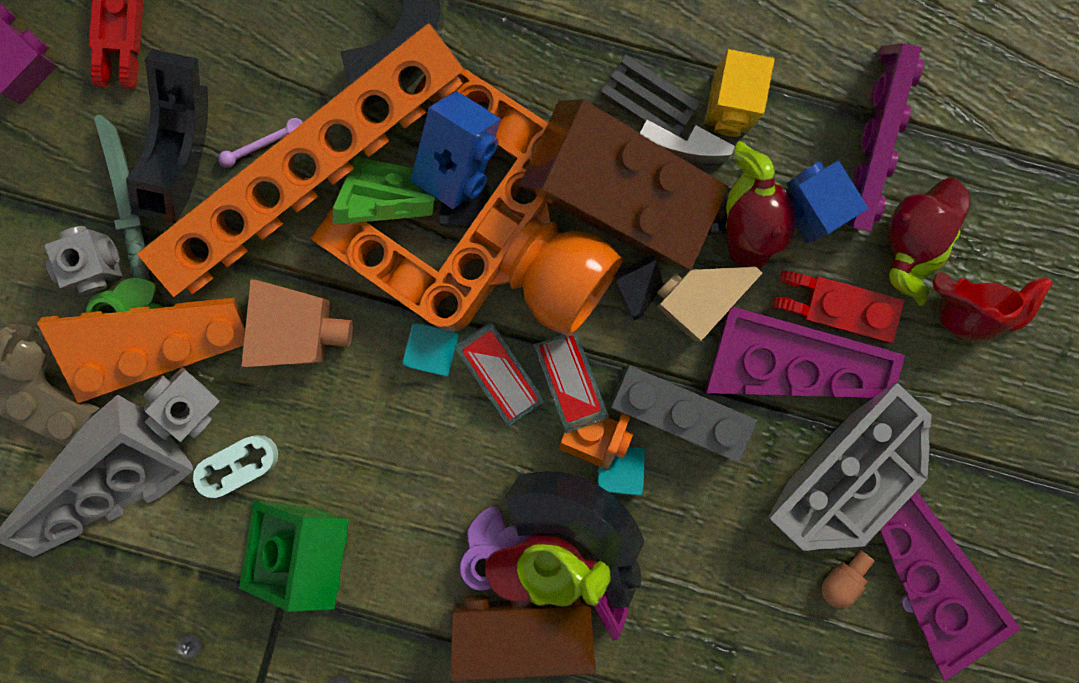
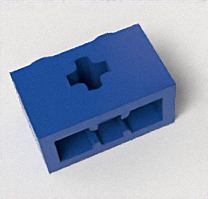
M458 91L430 106L410 181L452 209L468 198H476L487 182V176L484 173L488 161L498 146V139L495 137L501 118Z
M839 160L827 168H824L819 161L786 183L790 190L788 194L794 206L795 227L806 244L829 234L869 209Z

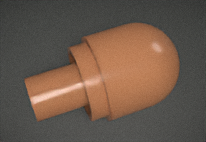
M859 550L848 565L843 561L839 566L836 565L822 583L821 591L824 600L830 606L837 609H845L853 605L866 589L864 586L868 581L863 576L875 560L862 550Z

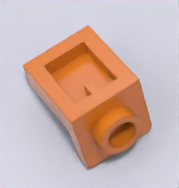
M594 413L569 422L558 450L609 470L614 457L617 456L623 459L629 447L633 433L626 431V427L631 416L622 413L617 422Z

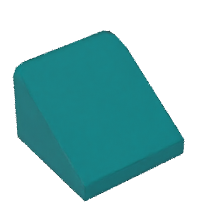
M413 322L402 366L448 377L459 333L447 332L440 328Z
M629 446L623 459L617 456L614 457L609 470L598 466L596 484L612 493L643 495L645 448Z

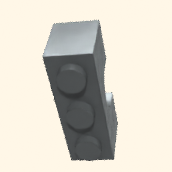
M625 365L608 405L615 410L739 463L757 423V420L630 365Z

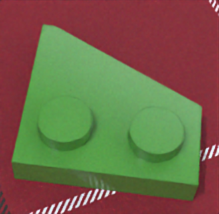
M356 156L352 164L354 169L348 173L333 207L332 223L347 224L432 216L438 199L410 181L413 168Z

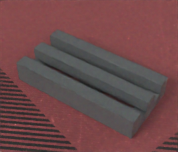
M626 54L600 94L645 124L646 120H649L677 136L680 135L700 104ZM626 71L684 108L685 111L683 113L624 74ZM617 85H621L677 122L674 128L616 91Z

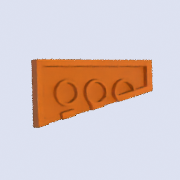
M235 298L176 303L174 307L150 309L149 306L130 308L129 311L105 314H102V311L82 313L81 316L59 318L58 316L41 317L37 323L78 403L244 345L246 322Z

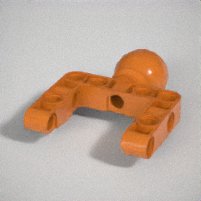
M465 69L458 75L463 84L453 92L458 91L475 103H489L488 111L501 118L495 137L498 139L497 147L515 158L516 162L439 272L367 222L332 223L333 207L310 239L422 318L447 332H456L464 329L474 318L494 287L510 283L512 289L523 287L525 302L539 323L549 330L564 334L567 337L572 336L590 316L614 280L613 276L617 274L622 264L623 257L611 243L599 235L578 230H568L559 233L558 223L551 222L549 209L552 204L536 196L528 204H520L515 201L517 192L522 188L519 186L548 122ZM426 76L423 77L414 90L415 94L420 93L425 88ZM436 94L428 98L433 104L440 101ZM383 247V260L378 265L369 267L367 263L369 252L373 248ZM474 259L483 260L485 264L483 274L474 280L465 279L464 269L466 265ZM448 296H455L458 301L456 312L448 318H441L438 313L440 302Z

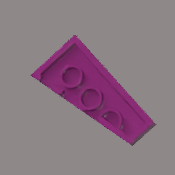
M900 43L881 46L878 62L886 63L885 71L878 81L873 82L869 100L873 101L876 114L875 118L871 117L864 126L860 142L861 152L866 153L867 157L865 163L858 162L852 180V183L869 209L845 223L853 228L871 231L874 221L879 222L883 215L886 198L881 194L886 177L890 178L893 175L897 165L898 152L894 150L898 132L903 133L909 122L911 107L906 105L910 88L918 84L923 71L924 61L919 58L922 49L920 46Z
M731 307L724 319L704 393L874 398L893 383H898L905 355Z

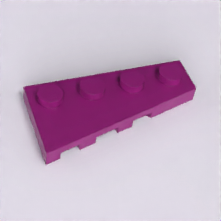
M916 491L879 530V533L940 677L947 681L1021 628Z

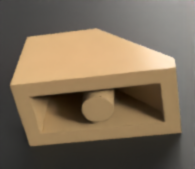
M757 267L690 270L682 278L677 273H674L657 292L663 299L656 307L694 342L702 341L758 279L762 272Z

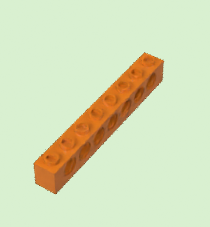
M428 23L152 241L137 255L173 297L185 288L193 295L213 279L208 270L220 261L227 268L248 252L243 243L254 234H257L263 240L280 227L283 223L277 216L290 206L298 213L318 197L313 190L318 184L327 178L334 185L354 168L349 163V160L363 150L369 157L389 142V138L385 135L387 130L398 122L405 129L426 113L421 104L433 94H436L442 100L463 83L458 78V75L465 69L432 25ZM416 66L424 72L426 85L420 93H409L403 88L401 74L405 68ZM371 95L381 96L387 101L389 114L384 121H373L367 116L365 103ZM334 124H342L350 130L352 144L348 149H338L331 143L329 132ZM298 153H306L314 159L316 171L312 177H304L296 171L294 159ZM262 181L271 182L278 188L280 199L277 204H268L260 197L259 186ZM227 209L235 210L243 217L244 228L242 231H233L226 225L224 215ZM192 237L199 238L207 244L209 250L207 258H199L193 254L190 248Z

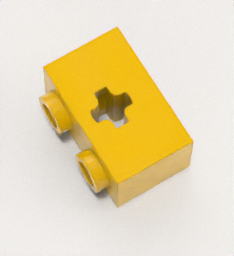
M728 49L713 75L704 125L715 127L714 132L724 136L738 137L741 136V132L748 133L764 115L775 58Z

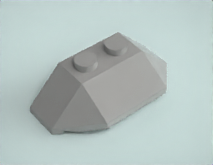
M893 383L850 414L787 482L768 518L803 551L865 546L927 480L931 414L898 383Z

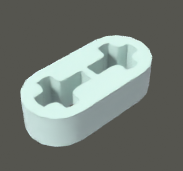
M261 435L247 437L204 459L197 465L193 474L195 488L206 497L217 498L244 486L275 467L278 461L277 446L270 438ZM251 444L255 449L263 447L267 455L261 458V463L263 464L261 468L257 463H251L242 467L239 460L251 453L249 447ZM211 465L215 470L230 465L233 473L221 479L222 488L217 483L210 485L207 482L206 478L212 474Z

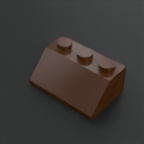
M475 595L464 597L463 603L455 604L452 612V681L596 674L591 605L586 604L583 597H579L568 606L551 604L539 606L532 602L512 600L490 602L489 596Z

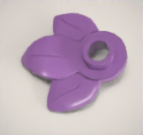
M493 506L485 509L472 521L467 531L469 549L463 554L459 564V572L463 582L474 590L485 591L492 589L487 577H482L476 573V562L479 559L487 560L489 555L495 551L521 544L526 539L532 536H539L540 534L518 536L515 525L505 528L497 507Z

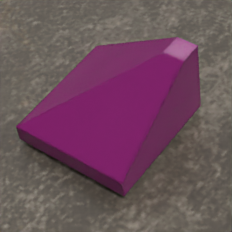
M605 591L598 604L593 607L613 641L619 639L629 610L627 607L612 609L607 592Z

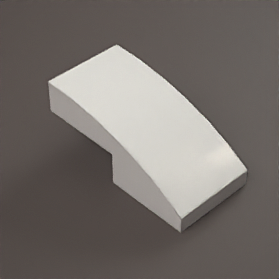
M646 120L640 131V134L689 163H725L733 154L735 147L698 126L694 127L687 141L649 120Z

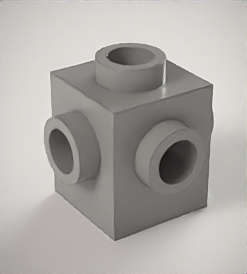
M77 226L60 232L58 234L59 240L44 245L49 257L46 259V269L50 278L59 285V288L78 291L80 295H88L107 288V282L123 277L118 264L119 254L117 248L106 234L86 229L85 226Z
M181 367L169 380L162 376L146 391L144 397L149 401L143 407L149 417L144 422L164 440L172 435L181 442L187 435L195 438L205 429L212 419L208 413L220 401L186 369ZM176 402L185 403L184 409L180 412H172L170 409Z

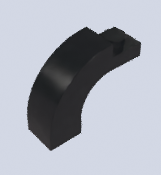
M403 0L401 17L396 27L388 36L372 45L341 51L348 86L428 23L432 25L441 37L443 30L442 0ZM416 66L405 68L401 74L403 88H408L424 72ZM371 95L366 100L365 105L385 99L378 95Z
M151 49L145 58L150 96L149 129L143 151L126 178L131 214L176 223L191 195L200 166L207 130L208 87L200 85L197 58Z
M549 471L520 474L506 494L518 536L556 533L578 541L589 550L597 562L605 563L610 569V583L607 586L606 592L611 608L629 607L636 588H639L641 585V570L637 558L644 544L642 533L630 512L611 493L582 477Z

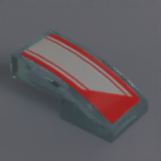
M491 321L454 346L508 426L545 402Z
M577 332L569 337L561 334L534 344L566 434L608 419L606 407Z

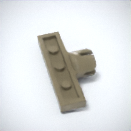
M10 324L0 329V416L67 446L86 421L95 415L100 408L86 401L78 403L73 395L52 386L46 381L45 371L51 356V350L42 332H39L35 343L32 342L35 328L31 326Z

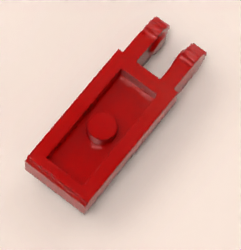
M92 0L89 48L92 49L91 81H93L95 87H107L110 82L111 60L109 53L120 54L119 82L122 88L134 89L136 87L139 71L137 55H140L144 0Z
M782 270L779 281L791 287L811 290L807 305L796 302L791 298L775 297L772 308L802 316L804 321L883 343L891 344L894 342L905 300L819 276L813 278L793 271Z

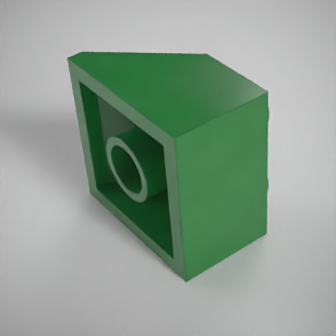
M253 500L239 589L288 612L335 610L337 592L341 583L340 572L344 547L348 540L347 529L349 519L320 509Z

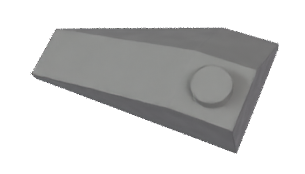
M117 395L86 421L0 526V544L32 557L81 535L83 527L96 520L106 517L111 521L122 516L123 508L141 499L149 503L162 497L193 471L192 463L171 436L164 440L144 422L149 415L143 408Z

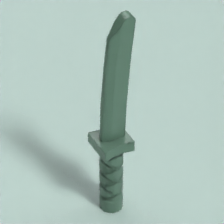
M96 115L94 121L105 155L120 220H114L115 228L124 231L132 278L139 277L151 281L149 268L137 255L145 247L141 228L148 227L147 218L131 214L126 178L130 173L117 128L105 116Z

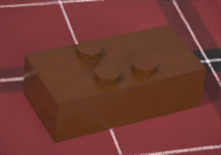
M584 99L560 100L557 102L519 185L523 189L649 257L654 255L658 262L688 270L692 269L729 189V186Z

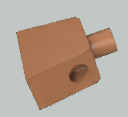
M250 280L241 366L267 367L323 363L326 345L350 347L353 322L352 320L329 318V300L259 280Z

